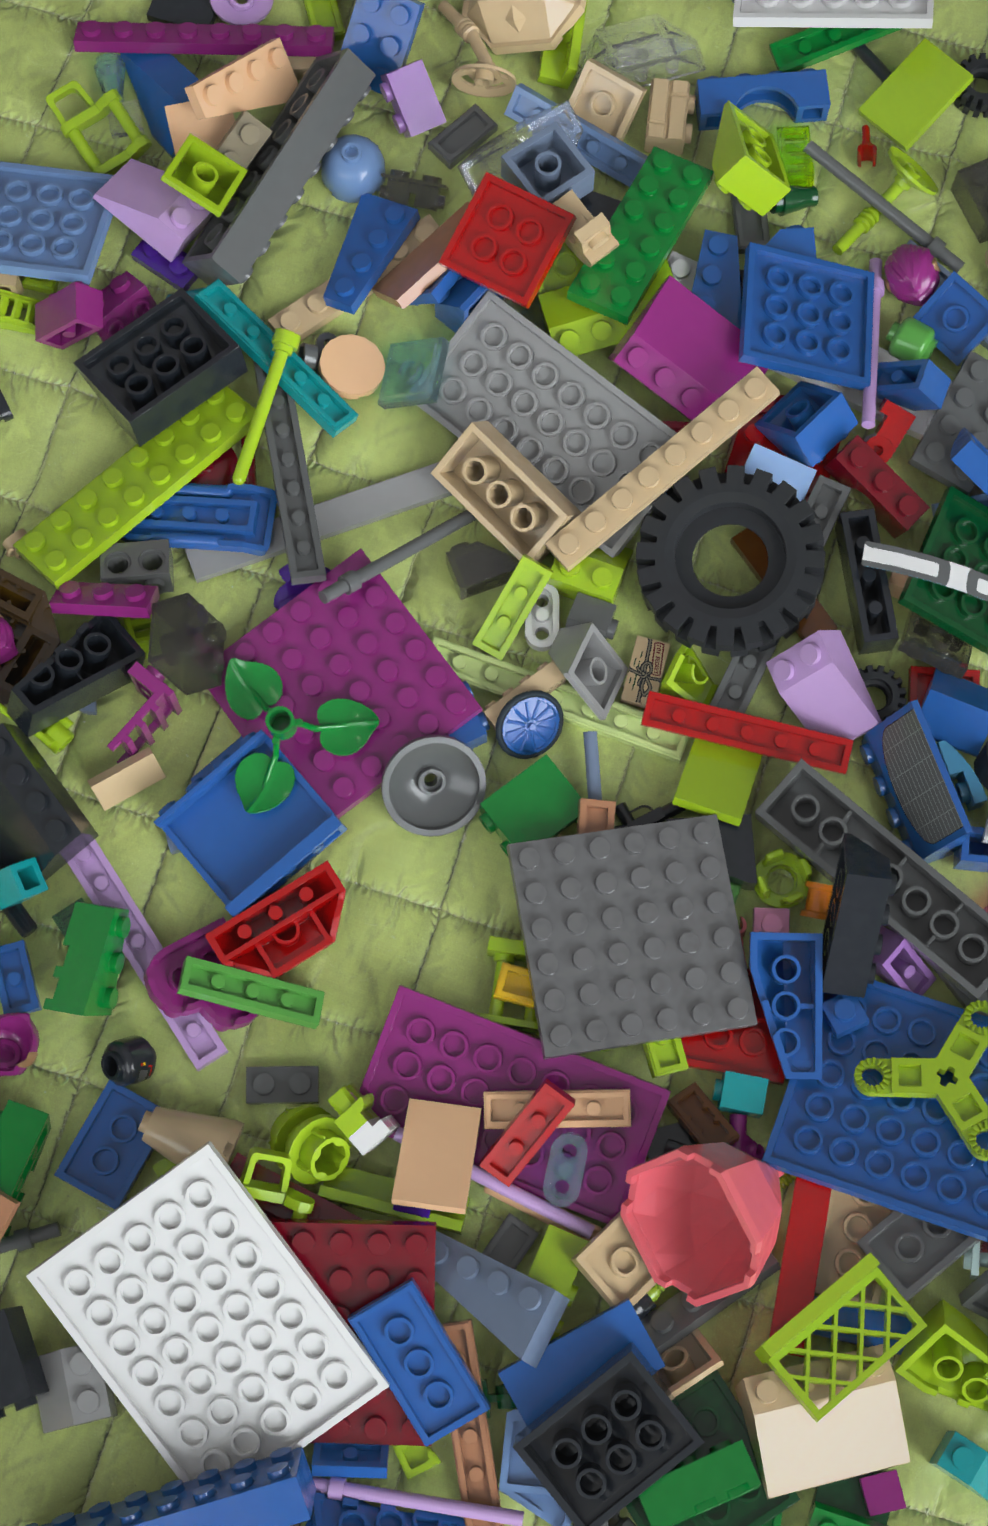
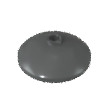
M426 735L404 744L388 761L381 782L383 802L392 819L411 833L430 837L446 835L466 825L480 809V803L484 800L486 792L485 771L476 753L464 742L446 735ZM431 773L436 775L433 781H424L426 775Z

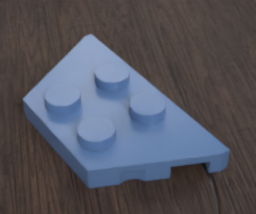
M517 1409L507 1412L499 1490L552 1526H571L572 1521L513 1448L515 1436L527 1426Z

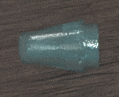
M109 53L98 56L94 70L102 93L104 94L111 89H117L122 97L121 103H124L123 93L126 64L122 62V57L118 54Z

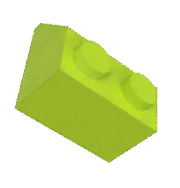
M190 133L160 180L217 217H220L248 170Z
M598 547L569 572L555 558L551 567L553 574L547 584L554 586L559 595L575 600L577 593L580 592L614 604L634 550L625 547L619 555L612 558Z

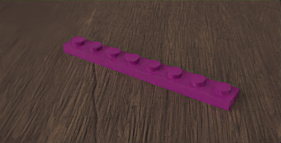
M88 20L77 23L73 43L75 52L244 55L267 41L280 37L287 56L319 57L333 53L335 35L334 27H323L321 25L291 26L281 24L270 26L253 23L247 25H227L225 23L194 24L191 22L173 24L161 22L130 23L128 21L98 22Z

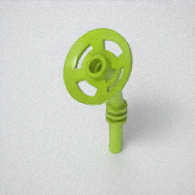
M891 146L888 149L890 161L897 174L894 176L895 181L881 195L883 198L892 203L904 190L908 191L911 187L929 195H936L938 193V187L933 179L914 159L897 147ZM872 205L865 207L854 218L853 225L832 246L834 253L841 256L862 234L868 233L879 222V216L882 213Z

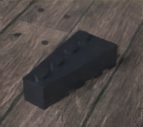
M95 616L88 623L82 624L71 639L65 644H60L50 658L44 663L38 664L11 689L7 714L28 738L132 682L127 671L136 661L143 666L146 653L115 617Z

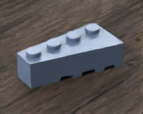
M436 1231L435 1281L517 1357L537 1368L570 1299L555 1289Z

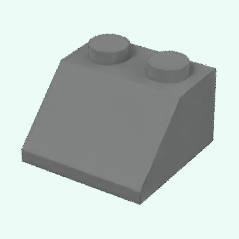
M78 1345L38 1356L49 1388V1392L37 1396L44 1434L118 1416L112 1389Z

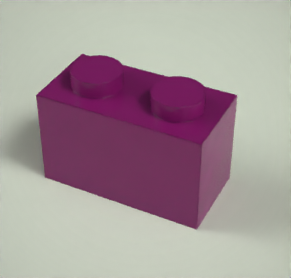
M72 282L67 287L50 294L49 297L35 304V341L64 350L103 329V291L92 288L83 282Z

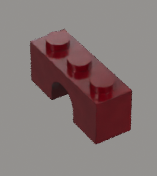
M859 435L850 440L823 467L838 483L862 492L872 502L875 508L876 521L894 539L908 531L930 508Z

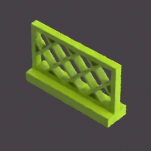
M871 1252L753 1352L762 1364L767 1363L816 1423L928 1326L877 1267L880 1263ZM873 1280L885 1292L884 1305L865 1303L866 1286ZM859 1293V1302L850 1301ZM891 1300L896 1304V1306H891ZM840 1308H858V1328L838 1326V1312ZM865 1309L884 1312V1331L864 1329ZM891 1313L904 1314L914 1327L906 1334L890 1332ZM832 1316V1325L823 1324ZM815 1330L831 1332L830 1352L811 1350L812 1332ZM838 1333L857 1335V1355L837 1353ZM864 1336L883 1338V1354L879 1358L863 1356ZM805 1339L804 1349L795 1348ZM890 1339L898 1340L890 1347ZM788 1353L804 1355L803 1376L789 1374L779 1361ZM810 1356L830 1358L829 1379L809 1377ZM837 1359L856 1361V1378L852 1382L836 1380ZM863 1362L872 1363L863 1371ZM797 1382H803V1389L797 1384ZM809 1383L829 1385V1401L820 1410L809 1398ZM836 1386L845 1387L835 1396Z

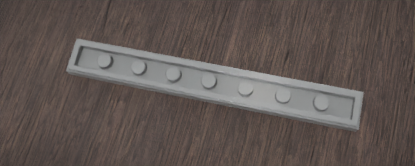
M439 462L315 504L314 509L320 541L452 496L431 474ZM280 517L274 518L270 547L264 556L244 552L185 549L197 583L286 553Z

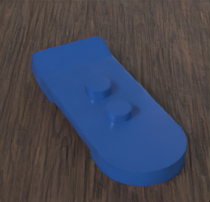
M187 483L124 535L121 540L124 542L169 539L171 548L244 552L264 556L271 542L277 505L276 492L273 489L252 484L236 485L230 483L228 485Z

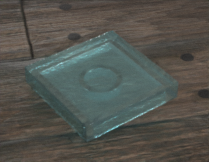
M444 337L390 344L378 405L383 409L437 403L450 342Z

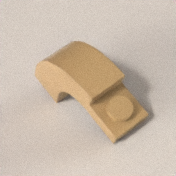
M572 189L553 203L576 216L577 219L564 243L588 267L593 266L619 246L618 241L611 233L610 222L601 212L596 217H593Z

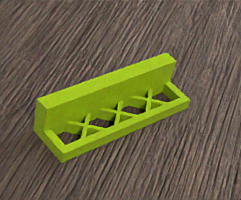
M586 0L585 12L574 26L562 36L563 40L555 50L541 51L537 82L568 90L578 71L588 0Z
M345 1167L334 1181H324L323 1185H320L318 1196L330 1202L405 1221L436 1222V1229L460 1235L462 1233L466 1214L431 1210L429 1218L393 1210L394 1205L391 1201L395 1182L393 1178ZM468 1197V1201H467L466 1213H467V1209H468V1205H469V1201H470V1198H469V1197Z

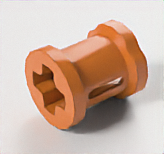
M806 881L805 886L808 888L805 909L801 910L800 916L825 920L833 885Z

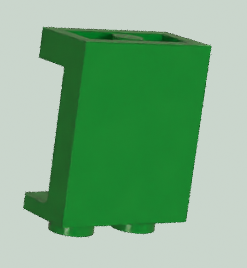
M546 754L480 803V813L482 815L478 818L490 834L494 831L503 841L500 847L508 857V844L554 838L574 822L577 823L578 804L581 797Z

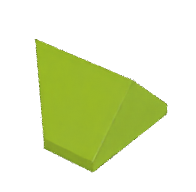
M682 644L663 678L659 693L710 705L719 686L713 683L693 647L688 648Z

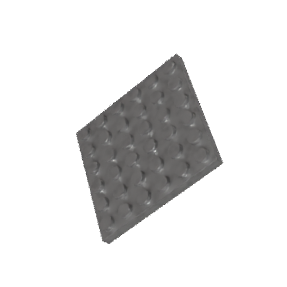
M717 814L507 845L543 1059L740 1029L758 1024Z

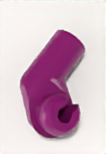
M730 1114L729 1123L740 1135L739 1141L732 1146L762 1160L765 1149L747 1135V1115Z

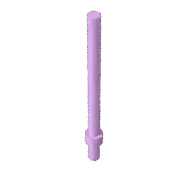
M872 258L869 261V271L874 272L875 275L871 385L863 389L861 426L865 429L875 427L880 306L881 298L884 296L885 281L882 279V260L880 258Z
M398 1127L393 1140L399 1143L402 1142L404 1128ZM473 1164L471 1180L590 1239L595 1229L594 1225L512 1183L509 1187L486 1170Z
M312 1476L316 1492L328 1494V1499L342 1501L343 1497L513 1526H522L524 1511L347 1482L345 1477H331L328 1479Z

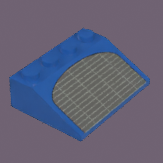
M914 700L866 732L861 741L860 753L865 764H871L875 777H873L875 790L880 797L884 796L888 805L886 815L889 824L893 829L897 828L902 842L927 863H931L953 855L973 830L918 700Z

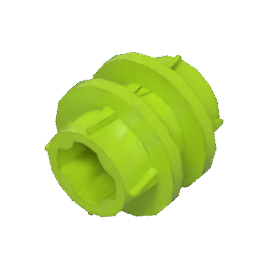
M304 1104L291 1109L285 1108V1111L274 1121L270 1131V1141L268 1142L271 1150L286 1152L290 1155L292 1160L291 1177L302 1184L313 1185L322 1181H334L347 1166L350 1157V1147L352 1146L347 1136L334 1123L337 1118L314 1104ZM275 1162L282 1169L283 1164Z

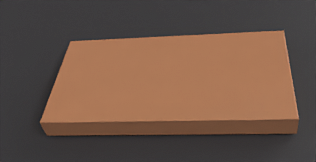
M466 202L372 288V291L378 298L405 309L448 270L439 264V260L470 202Z

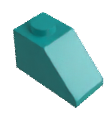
M947 1430L929 1463L988 1502V1452L960 1433Z

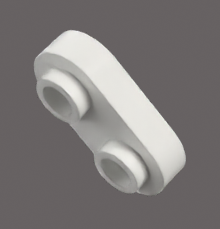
M546 584L538 599L543 598L547 600L548 604L545 607H539L535 603L525 620L526 642L536 651L550 650L559 632V594L554 586ZM545 631L548 637L541 640L536 637V633Z

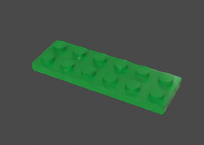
M654 146L609 221L611 233L618 241L619 246L593 266L588 267L583 264L567 291V299L628 325L710 185L714 171Z

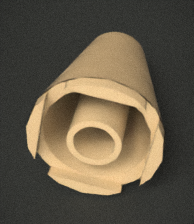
M156 1106L153 1113L148 1110L145 1112L138 1131L144 1133L142 1137L143 1142L175 1165L209 1141L212 1142L228 1164L244 1128V1123L234 1119Z

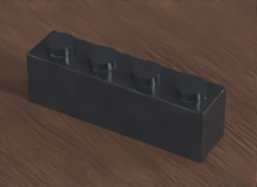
M871 508L841 512L835 525V532L858 655L891 651L899 636L886 570L867 567L861 564L865 542L881 543L875 510Z

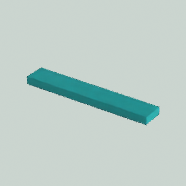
M219 278L196 293L194 296L195 302L268 374L275 353L272 350L274 345L271 343L274 332ZM295 352L292 353L291 357H287L278 385L330 436L334 438L357 420L359 414Z

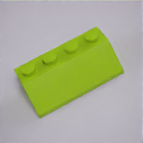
M667 258L628 325L568 300L567 291L571 285L537 294L549 336L575 356L618 344L669 275L673 277Z

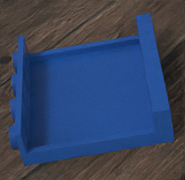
M262 729L257 733L254 731L246 735L240 741V748L231 756L227 754L218 759L213 764V771L204 779L201 777L190 783L185 789L186 794L177 802L171 801L159 811L160 817L154 821L156 826L167 834L226 905L225 909L232 917L237 916L276 892L348 830L280 749L278 761L286 762L294 769L295 783L292 792L285 801L269 811L257 814L245 812L236 789L235 773L239 763L251 754L263 753L272 758V739Z

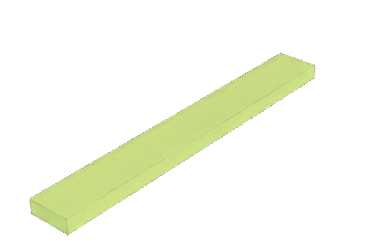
M433 636L431 640L462 682L467 681L470 688L498 698H502V694L511 687L515 689L519 686V681L525 676H532L536 673ZM564 683L550 693L561 705L564 722L589 731H597V734L680 763L689 737L641 726L643 711L614 701L606 719L599 720L572 685Z

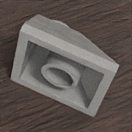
M593 622L560 628L548 654L598 719L605 720L629 668Z

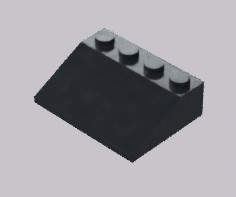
M183 288L73 362L75 368L118 424L139 447L248 371L240 346Z
M1 723L0 870L35 857L46 881L99 835L31 740L26 737L18 726Z
M630 1342L515 1436L513 1448L575 1526H602L705 1443V1440L655 1369L634 1343Z

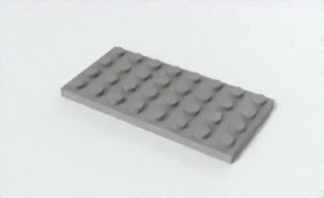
M490 290L485 293L408 396L409 400L458 438L471 422L489 421L581 512L586 510L677 434ZM657 499L601 544L599 548L612 558L619 555L642 526L646 515L649 516L652 513L653 504Z

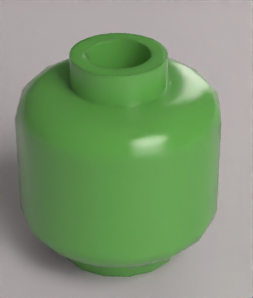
M907 317L901 324L895 321L886 336V340L890 341L889 354L901 361L929 359L938 343V340L934 339V329L913 317Z

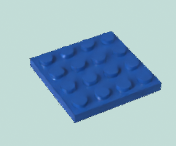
M750 242L745 249L738 362L863 391L865 387L871 385L875 273Z

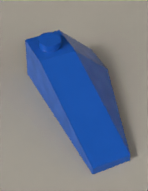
M120 53L152 136L170 157L174 158L175 152L164 106L188 102L189 99L184 88L199 79L171 54Z
M750 932L749 969L784 1078L822 1080L823 933Z

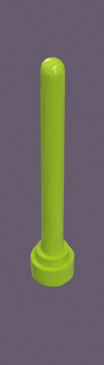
M282 328L275 329L271 341L274 345L272 350L275 353L232 476V481L236 485H242L246 481L287 357H291L292 353L298 349L301 337L292 331Z

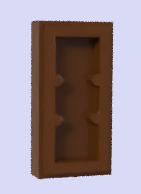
M696 1082L667 1101L666 1107L697 1144L725 1142L732 1146L739 1141L740 1135Z

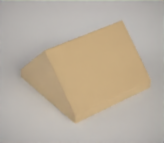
M697 1328L660 1355L665 1363V1367L656 1372L672 1395L676 1397L723 1366L724 1363Z

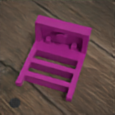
M137 661L127 672L137 692L144 696L147 701L107 745L112 752L120 744L123 746L125 753L117 761V764L138 753V750L145 742L152 746L155 742L152 734L159 727L164 731L168 728L169 725L166 719L172 712L179 715L183 711L174 691L163 682L165 677L153 666L148 665L145 668ZM148 712L153 720L149 726L142 720ZM134 728L139 735L135 742L128 736Z

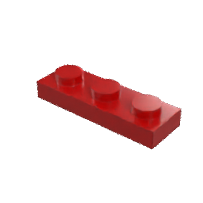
M546 1078L482 1157L479 1166L509 1187L575 1106L576 1100Z

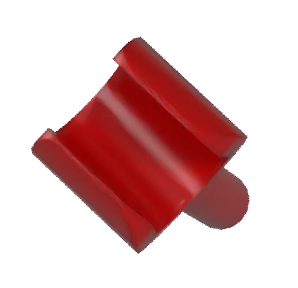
M868 125L862 126V144L857 148L858 167H861L862 161L873 162V167L876 166L877 146L870 141V127Z

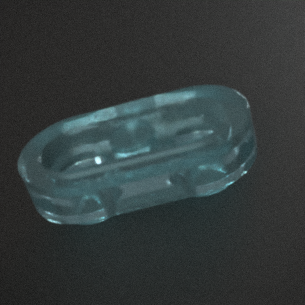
M566 1132L559 1135L551 1147L543 1192L546 1199L558 1207L571 1205L576 1201L580 1193L588 1156V1146L584 1138L577 1133ZM567 1144L574 1145L577 1149L576 1155L573 1157L566 1156L563 1152V1147ZM559 1180L566 1181L569 1184V1190L565 1193L557 1191L555 1187L556 1182Z

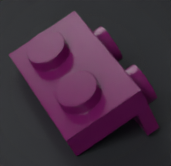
M128 271L113 278L110 284L101 290L103 291V329L96 333L101 341L104 342L157 305L147 287Z

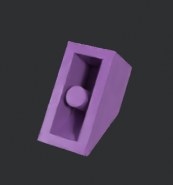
M881 926L880 934H883L882 950L880 955H874L873 963H876V975L888 985L923 996L937 978L903 937Z

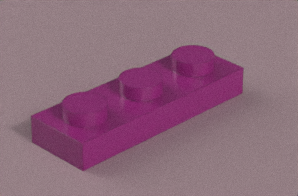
M67 581L59 587V590L56 589L49 604L52 613L150 618L160 598L158 586Z

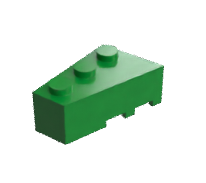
M85 902L75 903L63 942L64 946L69 947L63 967L57 965L55 967L53 977L59 980L53 999L46 998L43 1009L80 1016H110L112 1014V1010L118 1002V990L116 989L118 974L121 973L125 961L124 954L122 953L124 939L128 936L131 926L130 918L128 917L129 909Z
M8 1100L4 1110H0V1190L22 1203L25 1193H22L21 1190L30 1171L34 1172L51 1130L50 1116L43 1111ZM12 1226L7 1228L4 1234L5 1237L9 1236Z
M730 1440L721 1442L709 1448L711 1454L698 1460L695 1455L683 1459L675 1466L676 1470L665 1474L641 1493L638 1498L649 1525L673 1526L758 1489L761 1482L743 1440L731 1444Z

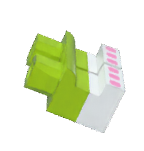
M352 1083L341 1087L327 1100L340 1115L334 1123L362 1155L374 1150L401 1126L392 1115L380 1119L371 1109L374 1104L373 1094L370 1093L363 1096Z

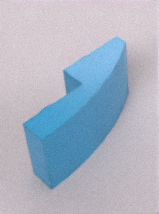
M945 740L938 742L937 747L951 780L957 779L958 781L955 784V789L961 803L966 804L968 811L981 808L988 799L975 772L953 746Z

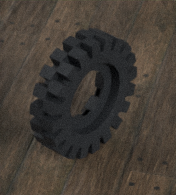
M727 465L726 473H717L715 466L699 470V478L691 481L688 476H685L673 484V492L670 495L662 493L653 504L652 515H646L640 528V542H637L636 548L637 575L642 597L648 611L652 610L657 624L666 633L669 630L673 632L677 642L688 648H691L693 644L700 646L702 653L719 656L720 651H730L731 657L747 656L749 649L758 648L759 652L776 646V640L781 636L785 639L799 629V622L803 618L807 619L813 610L816 597L820 594L825 568L823 533L820 523H815V512L806 499L800 502L796 497L797 490L783 480L779 485L773 482L772 473L756 468L754 475L746 474L745 466ZM722 525L746 527L756 533L765 544L769 561L766 574L754 589L738 596L715 594L706 589L694 573L692 565L694 549L701 537L716 527Z

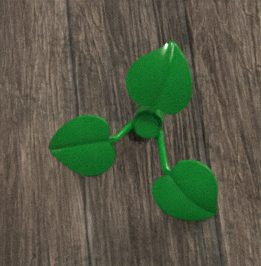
M231 658L225 676V692L228 704L236 715L246 720L257 718L264 710L267 714L265 718L266 726L273 736L272 758L263 753H254L245 757L237 767L235 784L245 812L257 814L269 811L285 801L292 792L295 783L294 769L290 764L278 761L280 741L293 737L297 727L313 732H321L320 742L326 751L337 756H348L358 752L367 743L379 725L380 720L378 716L361 703L338 698L329 700L318 708L317 719L320 725H313L300 718L295 719L292 712L284 706L269 707L280 700L283 691L281 677L273 668L259 662Z

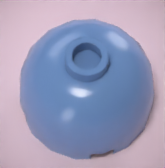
M357 134L339 137L336 145L322 157V182L331 191L332 196L347 203L359 202L361 195L366 193L373 194L375 191L378 193L382 189L386 178L385 160L378 145L369 138Z

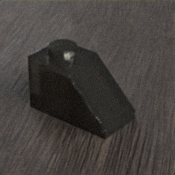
M479 541L471 544L469 542H462L453 546L449 552H446V565L460 600L506 584L519 563L516 557Z

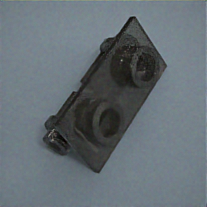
M391 169L390 174L381 173V177L388 180L387 185H381L379 197L408 206L411 193L416 194L414 207L437 211L438 208L444 209L446 196L440 194L441 190L448 191L449 187L441 184L442 178L423 175L422 180L409 178L410 172Z

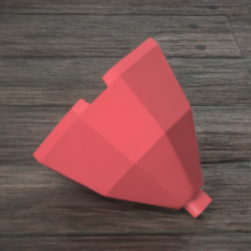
M725 1142L681 1146L627 1170L625 1182L630 1184L628 1199L621 1205L620 1216L654 1282L663 1288L673 1285L688 1294L686 1301L696 1307L753 1286L776 1243L782 1213L779 1178L784 1175V1172L776 1170L770 1164Z

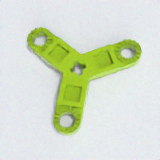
M976 1000L965 1008L936 1058L891 1057V1059L872 1057L865 1058L856 1066L853 1078L857 1090L866 1096L936 1098L970 1153L979 1160L988 1161V1149H981L976 1142L978 1134L988 1133V1105L970 1079L972 1072L988 1046V1026L983 1028L980 1026L976 1027L977 1025H974L973 1021H971V1015L979 1011L988 1014V1002L986 1000ZM867 1069H875L881 1073L883 1080L879 1085L870 1086L863 1080L862 1073ZM947 1071L952 1072V1080L956 1084L949 1082L946 1086L941 1085V1077L937 1074L944 1075Z

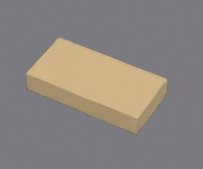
M147 747L87 781L104 811L164 779L166 776L150 747Z

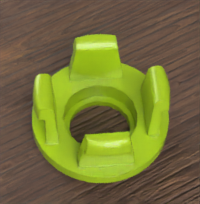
M782 848L775 849L767 853L757 864V884L754 890L759 899L772 908L789 909L795 907L807 896L808 888L805 884L806 881H811V866L806 858L801 859L792 853L783 852ZM775 870H786L793 877V888L788 893L777 894L769 887L768 878Z

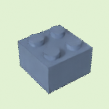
M556 121L501 156V177L505 181L552 204L571 189L579 199L594 190L595 170Z

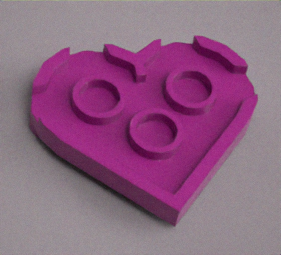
M224 917L164 947L154 955L143 976L149 998L159 1009L163 1010L166 1016L177 1018L199 1012L216 1030L221 1032L248 1026L259 1015L177 994L186 956L222 965L204 935L225 923Z

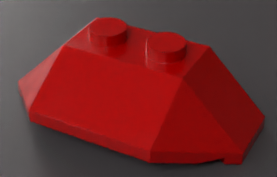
M327 860L204 936L222 965L276 979L335 943L346 889Z

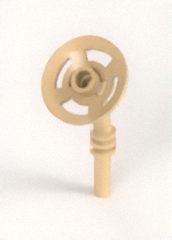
M442 1L438 5V10L454 26L455 32L466 43L470 44L478 59L474 64L463 65L453 71V85L462 92L478 97H501L513 92L516 87L515 76L492 62V58L479 35V28L468 17H463L448 1ZM469 75L474 80V84L466 81L462 76Z

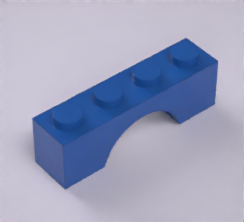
M806 68L797 72L785 73L782 71H772L768 74L760 75L743 73L735 77L723 78L709 76L704 79H698L695 88L698 131L719 129L723 107L728 100L740 110L755 103L776 105L786 111L794 123L826 121L831 105L826 69L815 70L813 68Z

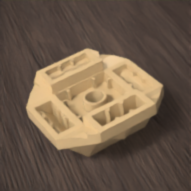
M464 0L461 15L468 17L479 28L481 39L495 55L555 50L563 40L562 36L574 26L585 12L586 0Z

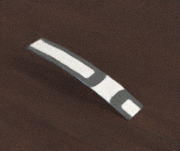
M866 541L864 544L861 562L863 566L931 581L988 601V575L912 550Z

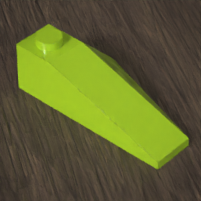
M941 1299L922 1318L928 1326L906 1344L895 1365V1371L924 1393L935 1397L938 1393L955 1399L956 1404L969 1408L971 1405L988 1412V1336L968 1317L944 1299Z

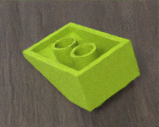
M728 100L723 107L712 159V168L715 174L714 182L723 193L728 194L730 192L736 196L739 203L746 210L751 211L753 209L763 217L791 191L774 135Z

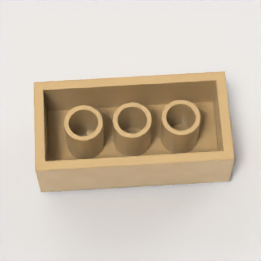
M489 421L471 422L431 472L519 561L523 554H526L541 563L550 553L545 543L582 513Z

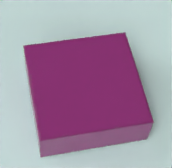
M897 1469L858 1478L869 1517L907 1508Z

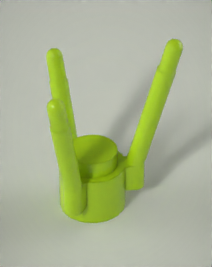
M0 703V712L11 719L7 714V707ZM65 717L34 734V736L57 755L74 738L75 735L69 730L74 723L68 717Z

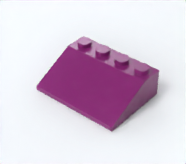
M670 275L608 357L613 363L690 421L757 367L738 362L740 329ZM758 366L764 374L767 372L768 368Z

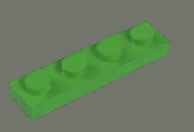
M186 956L177 994L311 1029H316L319 1025L325 995L323 991L191 956Z

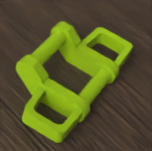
M73 80L47 95V106L60 124V130L64 137L70 138L93 173L115 175L131 158L138 160L152 146V142L147 134L143 135L121 103L122 97L117 89H111L104 93L95 103L82 86ZM77 93L89 108L66 121L55 104L69 94ZM112 111L132 142L124 151L102 164L81 132L105 118Z
M252 1147L249 1150L239 1180L253 1199L283 1204V1206L293 1210L291 1218L306 1219L307 1214H311L315 1204L313 1198L288 1187L292 1169L290 1155L286 1152ZM258 1160H268L283 1164L279 1184L251 1179Z

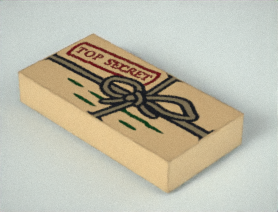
M637 635L620 700L621 703L645 708L648 692L659 691L670 643Z

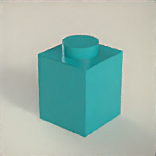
M35 857L0 870V910L22 903L49 890Z
M725 1071L722 1075V1080L715 1079L712 1100L718 1101L717 1109L719 1111L742 1114L759 1119L763 1115L769 1079Z

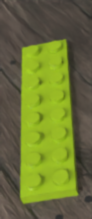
M226 386L141 447L138 444L132 447L14 543L13 547L26 562L59 590L63 583L70 581L246 436L255 408Z

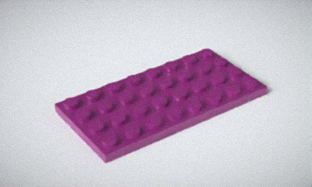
M400 985L359 1092L363 1096L372 1093L374 1104L371 1109L380 1119L392 1115L402 1128L405 1125L409 1098L482 1108L473 1163L480 1167L479 1163L482 1157L505 1130L484 1129V1091L537 1090L546 1078L562 1090L630 1089L631 1127L556 1128L512 1182V1184L535 1196L608 1224L621 1211L622 1203L628 1199L630 1184L625 1182L627 1170L644 1163L671 1090L580 1054L543 1059L539 1038ZM397 1129L388 1137L393 1139Z

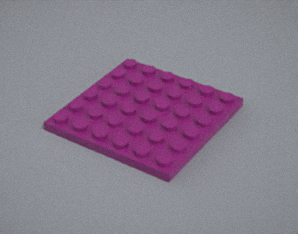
M361 548L326 574V581L313 583L196 671L199 678L243 738L254 731L257 733L261 729L271 739H273V736L266 726L265 718L267 714L264 710L257 718L246 720L236 715L228 704L225 692V676L231 658L259 662L273 668L281 677L283 691L280 700L269 707L284 706L292 712L295 719L300 718L313 725H320L317 719L318 708L325 702L338 698L361 703L378 716L380 720L378 727L367 743L352 755H333L321 745V732H313L302 727H297L296 733L290 739L280 741L279 749L338 818L342 817L381 787L383 772L388 761L404 744L426 735L449 736L483 711L381 574L362 583V587L350 595L344 593L326 604L320 600L319 591L337 582L339 576L350 570L357 571L371 563Z

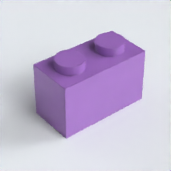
M422 59L381 75L383 83L379 84L385 101L387 103L391 101L395 111L392 119L399 134L403 133L405 138H410L447 122Z

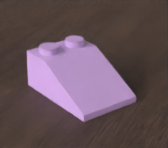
M131 158L94 194L93 199L167 260L172 262L205 228L213 213L161 181L160 179L165 171Z
M818 630L766 662L779 694L806 729L854 740L882 722L841 630Z

